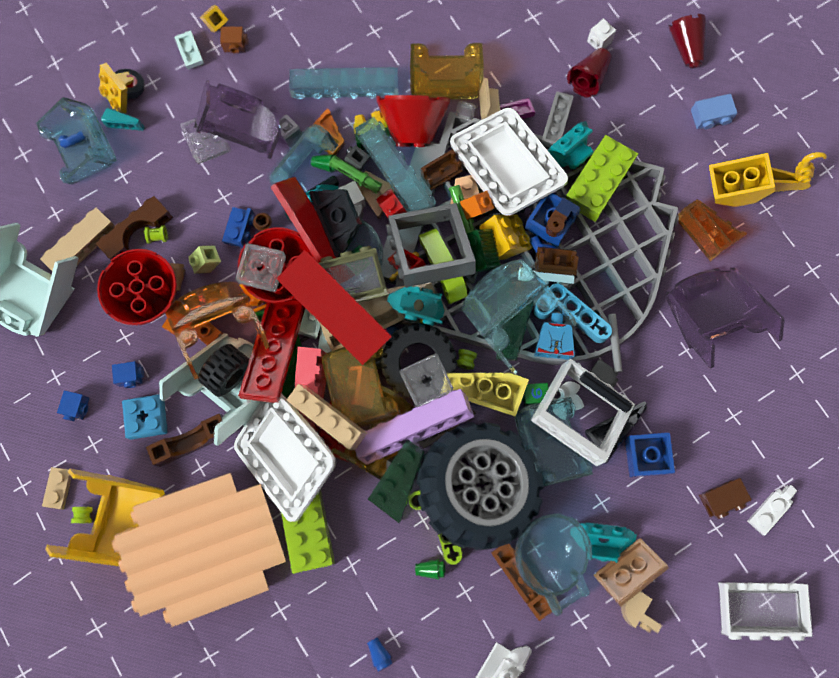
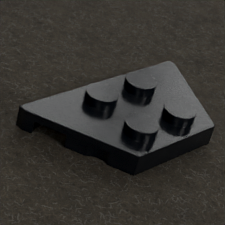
M346 189L310 191L308 193L336 258H339L341 253L346 252L362 225L349 192Z

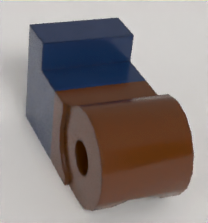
M563 197L547 222V234L551 237L559 236L568 217L574 219L580 207Z

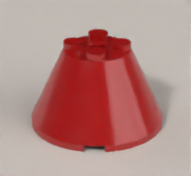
M385 95L384 98H380V96H376L377 104L393 142L396 143V147H411V144H414V147H425V144H431L450 104V98Z
M269 228L255 234L243 246L238 259V274L243 286L252 296L267 303H285L295 299L276 278L304 250L313 257L300 234L288 228Z
M132 249L122 252L111 259L112 262L105 270H102L97 285L99 302L103 310L111 318L122 324L137 326L153 322L160 318L174 301L177 290L175 272L169 262L154 251Z

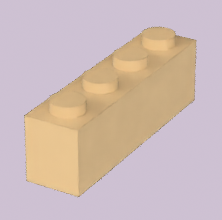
M95 208L89 211L81 222L75 224L68 234L61 237L56 245L48 249L40 259L51 271H53L56 261L73 256L79 258L78 265L98 247L96 243L100 237L108 234L114 229L115 225Z
M298 384L287 398L290 404L349 450H356L368 434L306 385Z

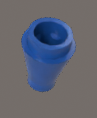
M378 638L367 643L373 666L377 668L378 672L393 664L391 661L392 656Z

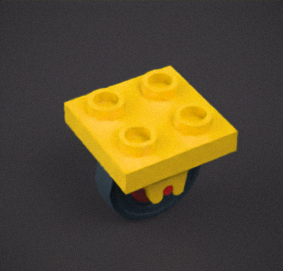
M107 63L100 65L99 91L101 95L108 99L113 109L121 113H127V99L137 98L144 91L142 75L132 69H120L114 72Z

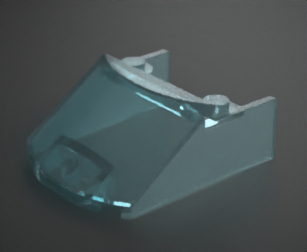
M522 259L505 263L486 274L469 292L461 309L514 374H517L518 371L501 352L509 344V337L501 326L531 301L542 311H550L557 306L573 326L577 324L570 311Z

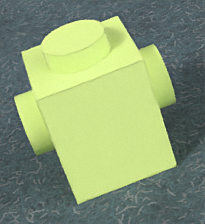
M215 245L199 246L188 257L194 274L210 273L221 263Z

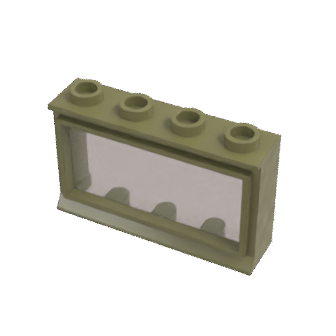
M371 246L360 248L358 253L352 254V251L341 253L339 258L333 259L332 256L322 258L321 262H319L358 303L388 296L376 248L371 249Z

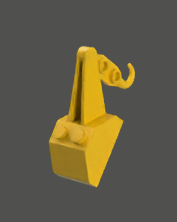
M822 152L806 155L798 163L795 173L772 168L768 153L709 165L715 204L738 207L756 203L774 192L808 189L811 187L810 181L815 169L814 163L811 160L816 158L826 159L827 155Z

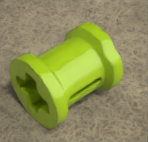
M162 225L160 228L145 227L144 234L148 244L152 243V241L167 242L168 232L165 225Z

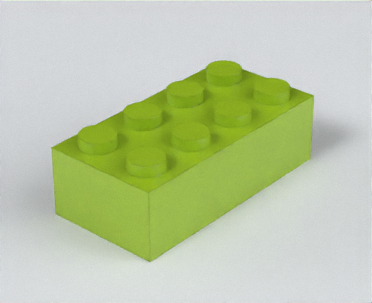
M605 135L565 198L580 207L579 213L596 222L633 165L638 153Z
M320 488L298 521H288L281 513L292 574L335 564Z

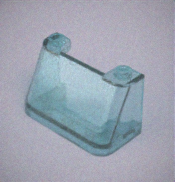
M62 97L36 122L40 135L45 139L55 142L66 167L59 171L63 183L75 184L110 167L116 162V156L94 111L87 104ZM80 131L85 137V140L68 148H63L58 141L61 135L69 137Z
M320 125L306 126L267 175L269 184L272 186L277 182L291 178L313 149L319 154L323 150H330L333 153L338 144L330 133Z
M568 397L551 401L546 411L572 429L569 419L576 412L572 398ZM540 403L529 405L517 411L515 422L519 437L522 438L521 445L526 450L531 448L538 462L534 463L537 473L542 472L544 487L593 475L592 463L583 456L580 457L577 452L531 421Z

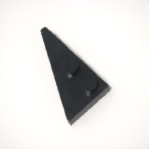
M645 401L633 407L605 464L609 462L646 411L647 403ZM615 416L585 430V435L589 441L598 448L601 446Z

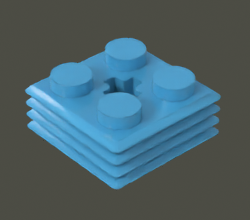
M159 394L122 401L125 438L132 440L168 433L165 401L160 399ZM144 413L148 414V417L145 418V421L142 420V416H144Z

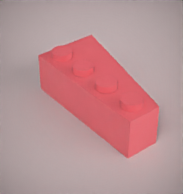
M298 347L295 387L298 384L306 385L324 399L330 355L322 349ZM299 411L312 428L318 432L320 426Z

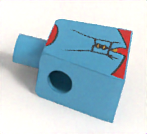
M552 313L551 323H543L534 356L563 360L573 359L572 326L563 324V314Z

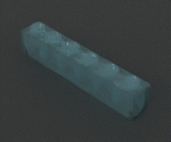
M398 67L290 69L289 90L292 98L296 99L308 97L321 99L322 97L334 99L340 97L374 98L376 96L398 95Z
M372 117L355 128L356 136L407 211L412 212L435 207V199L431 194L428 195L426 193V187L422 180H417L415 170L411 165L406 164L402 151H397L393 138L386 135L382 122H377L375 117Z

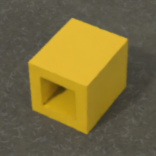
M217 5L212 6L200 17L212 32H216L228 21Z

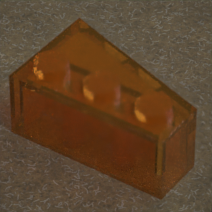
M697 199L683 208L678 214V223L711 262L737 244L747 233L743 230L740 232L734 228L730 221H724L716 215V211Z

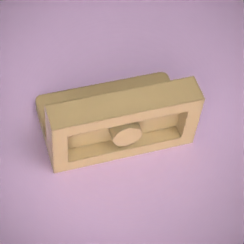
M488 78L483 79L479 90L481 120L500 111L498 89L489 88Z

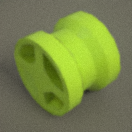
M459 349V359L456 360L457 366L473 370L475 366L473 362L477 358V353Z
M72 507L74 516L71 519V523H92L90 513L93 511V507Z

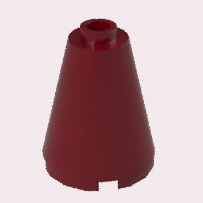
M698 14L697 18H692V15H688L673 21L672 25L669 24V31L685 66H690V69L700 67L701 63L704 62L706 17L704 14Z
M598 48L569 70L567 82L569 85L570 83L572 84L575 93L583 97H591L598 94L612 59L610 52L605 48Z

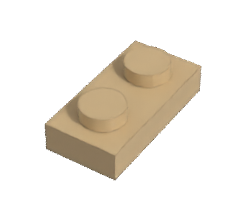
M51 467L42 507L64 510L72 478L68 473L69 470Z

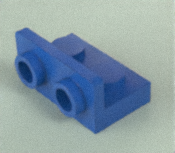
M232 207L222 239L224 244L243 248L250 241L251 226H254L253 220L256 216L252 208L243 210Z

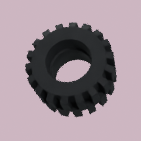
M226 344L217 349L206 360L199 372L198 381L215 396L221 397L234 389L243 379L249 358L232 344Z

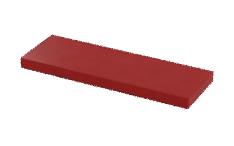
M296 177L273 184L271 186L272 191L315 260L319 263L322 258L329 256L335 259L336 257L318 214ZM346 264L325 269L339 284L355 276Z
M306 250L276 278L362 365L392 337Z
M296 298L285 303L266 304L238 396L240 399L279 403L305 307Z

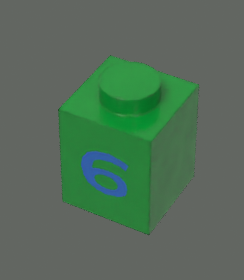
M548 383L527 384L521 400L524 401V406H539L548 391Z

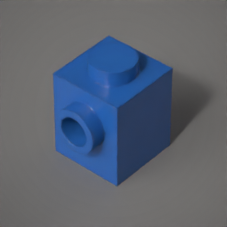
M134 361L112 365L113 384L119 387L124 386V388H135L136 384H143L142 378H144L145 373L144 368L139 363Z
M63 391L57 413L64 415L63 419L73 422H75L76 418L83 420L88 412L90 397Z

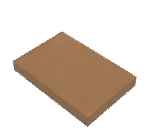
M641 538L619 554L621 556L618 563L610 561L594 574L595 579L620 607L669 569L668 565Z

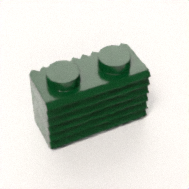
M480 229L467 233L475 258V272L489 271L501 266L492 229Z

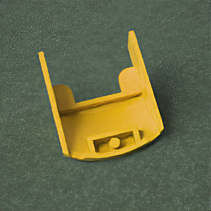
M69 468L68 473L72 478L86 480V487L90 493L101 495L102 497L91 534L77 533L73 535L68 547L46 545L48 555L54 558L119 566L118 561L121 560L119 552L114 551L112 540H115L114 536L128 528L138 527V523L134 524L131 517V512L134 511L133 507L164 496V490L112 475H102Z

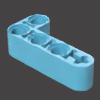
M553 284L535 305L534 314L537 318L547 319L557 309L596 343H604L612 334V328L605 320L561 284ZM557 291L561 297L555 298L551 292ZM573 304L576 310L570 311L566 305ZM539 306H547L548 312L540 311ZM582 317H589L591 323H584ZM603 330L604 333L599 335V331Z

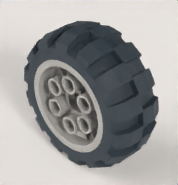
M470 422L446 432L431 445L423 457V465L418 471L417 484L420 486L418 500L421 510L426 511L431 520L429 524L438 535L442 533L449 538L450 543L461 548L469 547L475 550H489L510 544L512 540L521 537L532 526L531 520L533 517L538 516L543 502L542 498L539 497L540 490L544 489L542 472L537 473L534 463L538 462L532 449L526 450L520 444L522 441L521 437L511 430L507 432L500 430L501 427L498 424L483 422L476 425ZM465 457L470 467L463 464L460 460ZM477 458H480V459L483 460V462H484V467H483V468H481V467L478 466V464H477ZM496 466L500 468L503 473L502 475L497 473ZM462 471L467 472L468 481L462 478ZM477 483L487 485L483 488L475 487ZM452 485H463L461 487L462 490L454 493ZM501 486L506 488V496L502 495L500 491ZM466 492L472 493V502L467 500ZM486 499L492 502V509L486 507ZM499 501L504 505L502 509L499 507ZM478 504L477 516L471 515L470 513L474 505Z

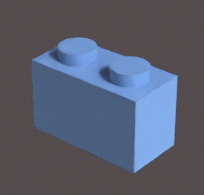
M727 94L696 101L691 108V113L697 129H710L715 125L731 123L737 115V110L732 95Z

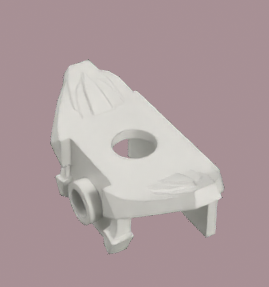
M496 642L476 678H518L520 673L524 672L527 660L532 653L531 649L525 646L510 651Z

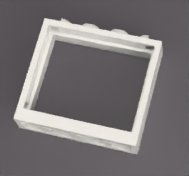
M569 359L561 365L531 421L595 466H598L607 461L635 404L630 401L633 406L627 413L617 408L579 380L581 374L587 370L580 363ZM589 372L591 375L597 378V376L594 373ZM566 374L618 410L599 448L546 411ZM603 382L608 387L613 389V387L610 384Z

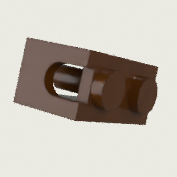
M741 478L732 479L699 495L709 517L717 516L718 519L729 515V510L735 508L738 511L747 507L746 503L752 500Z

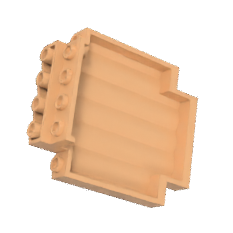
M231 473L135 505L133 507L134 511L131 512V517L134 524L138 523L139 526L128 528L114 536L115 540H112L114 551L119 552L121 560L118 561L122 573L126 572L128 580H125L128 593L132 592L134 600L131 601L134 612H138L140 616L165 607L166 610L163 611V616L166 623L170 622L171 627L268 591L263 570L286 562L261 484L236 491Z

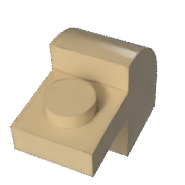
M641 591L621 606L622 615L630 626L636 628L640 622L639 627L648 633L651 631L658 633L662 625L644 614L653 599Z

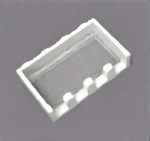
M718 582L721 606V633L728 635L729 639L740 640L742 636H749V639L763 640L762 636H770L771 640H784L783 636H791V640H804V637H812L808 584Z

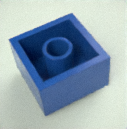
M552 193L540 200L527 220L525 229L558 248L578 214L574 219L568 217L559 236H549L546 232L547 222L562 198Z
M670 433L630 435L625 438L630 478L675 473Z

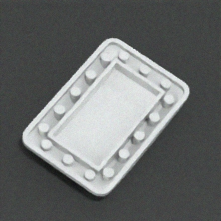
M511 108L498 111L456 133L450 139L451 147L483 192L488 190L492 203L503 215L515 214L563 188L568 182V176L517 112Z
M282 393L279 403L264 401L259 403L234 444L238 456L285 518L291 522L300 519L335 467V457L327 445Z

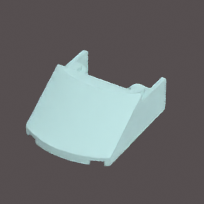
M13 223L0 226V324L24 336L35 335V337L44 335L75 289L71 285L79 258L73 256L56 261L51 275L26 260V248L17 241L20 224Z
M225 333L159 382L160 399L162 401H165L176 391L185 396H193L201 391L227 412L222 417L223 421L215 426L214 444L216 446H219L242 425L246 426L261 402L239 398L238 395L243 379L234 389L221 397L215 396L198 381L199 372L206 360L217 349L226 344H232L250 359L254 344L240 337L238 339L228 337V334Z

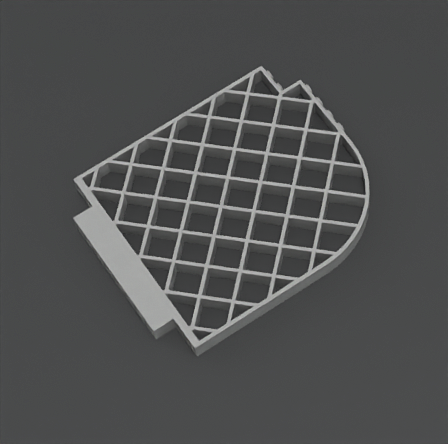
M449 112L440 144L431 142V144H425V147H415L399 198L407 212L430 208L435 189L430 191L421 177V168L447 153L451 137L481 121L480 119ZM534 134L541 142L543 136ZM637 160L634 161L615 193L627 187L639 208L620 217L611 201H609L604 211L612 223L593 233L581 213H579L574 222L584 237L565 248L561 243L558 246V249L577 250L589 244L601 264L582 276L577 270V274L574 276V284L569 283L568 286H564L565 288L570 290L577 286L590 309L608 324L609 321L602 311L605 307L623 299L636 320V324L626 335L619 339V345L626 341L642 324L655 301L661 277H664L667 269L664 264L671 252V249H668L669 243L673 242L675 236L673 227L677 225L679 215L677 214L678 207L659 202L661 197L659 188L663 186L666 175H663L664 168ZM585 161L577 167L578 169L567 174V184L578 178L587 164ZM461 162V164H462L461 170H463V169H465L466 167H465L464 164ZM647 176L655 178L650 202H648L636 183ZM447 181L442 186L451 199L452 197L448 189L452 186ZM478 185L477 187H478L479 193L483 192V190H482V189L480 188V186ZM564 187L556 191L560 198H565L567 195ZM449 200V201L443 203V204L440 205V206L450 204V203H451V200ZM535 202L528 206L531 212L534 211L537 203ZM500 213L490 214L473 223L474 229L480 230L479 226L494 215H500ZM644 214L657 235L638 245L625 223ZM657 214L669 216L666 228ZM436 223L429 224L431 230L434 228L438 230L453 260H457L449 247L457 242L455 235L452 234L444 238ZM424 225L398 230L402 246L405 250L412 254L417 251L419 244L418 235L422 234ZM616 229L629 250L609 260L597 238ZM526 231V234L530 238L536 236L530 231ZM387 236L379 261L384 281L396 285L395 287L405 286L403 279H400L399 276L393 282L389 280L390 276L398 270L390 265L387 260L396 252L391 249L390 239L392 236ZM659 241H663L656 271H654L642 250ZM424 250L418 252L419 258L423 260L427 258ZM529 252L520 253L527 265L525 269L536 270L535 262ZM633 256L647 278L627 288L614 266ZM500 267L492 269L499 283L479 294L475 292L471 283L465 281L466 290L471 298L447 310L443 303L445 312L440 320H447L452 330L436 326L439 323H434V326H432L440 329L448 338L525 360L549 365H562L568 361L536 357L534 353L526 351L536 346L539 339V333L527 315L528 312L535 308L539 299L524 307L521 305L510 286L519 281L520 272L506 279ZM605 271L617 289L618 294L598 304L585 281ZM440 281L431 282L437 294L436 288L442 286ZM538 283L543 293L550 288L548 284ZM651 283L650 295L642 313L631 293ZM504 289L516 311L493 323L481 301ZM557 291L551 292L555 298L560 295ZM475 304L487 327L472 335L461 333L452 316ZM563 315V324L572 326L573 343L581 355L573 357V361L584 363L612 351V345L589 354L574 329V324ZM520 317L533 340L519 348L507 346L497 329ZM403 319L398 322V324L407 326L413 323L420 324L418 320L413 321L409 319ZM492 333L496 342L482 339L481 337Z

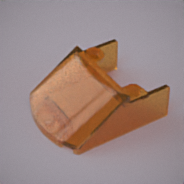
M218 282L192 290L173 302L165 312L195 380L198 379V376L186 351L187 348L195 345L198 340L194 327L232 312L235 320L239 323L252 321L265 349L269 348L265 332L247 295L237 282Z

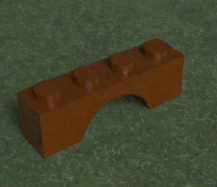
M153 196L145 200L143 205L137 210L132 211L125 220L117 223L108 234L101 236L96 245L111 260L118 254L129 250L130 237L136 230L145 226L160 228L173 217L159 200Z
M220 413L201 421L197 427L186 433L171 438H164L147 446L146 449L152 464L158 467L164 466L214 443L215 426L223 421V415Z

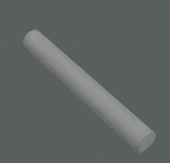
M609 314V325L612 328L610 336L614 372L619 373L623 371L616 314Z

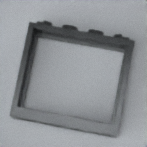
M456 203L388 216L389 224H386L387 234L392 236L390 245L391 249L396 251L393 254L395 265L400 266L397 269L400 279H403L405 288L475 274V258ZM450 220L462 259L409 269L398 230Z

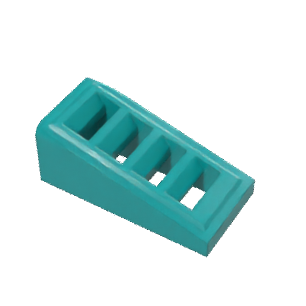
M110 108L105 109L101 118L104 125L109 128L141 131L145 129L138 118Z

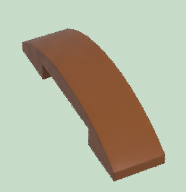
M510 544L500 546L491 552L538 621H541L555 610V607L538 586Z

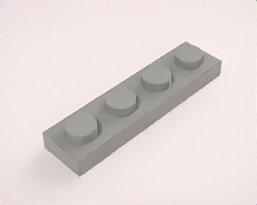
M556 91L541 140L544 147L551 148L563 136L574 96Z

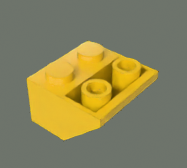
M518 214L494 215L479 226L480 229L493 230L492 233L494 234V241H496L499 260L508 259L533 248L530 243V237L526 234Z

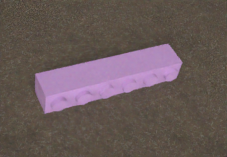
M462 389L453 390L448 395L435 398L428 404L415 407L408 413L397 415L390 421L379 423L376 427L365 430L368 434L356 449L358 459L367 465L473 418L474 414L468 397Z

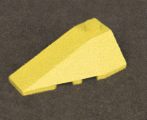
M447 373L441 392L448 394L453 390L462 389L469 402L516 417L529 379L512 373Z

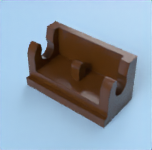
M452 149L421 168V177L430 191L462 173L461 161L456 160V154Z
M538 247L535 268L538 272L576 276L579 256H576V250Z

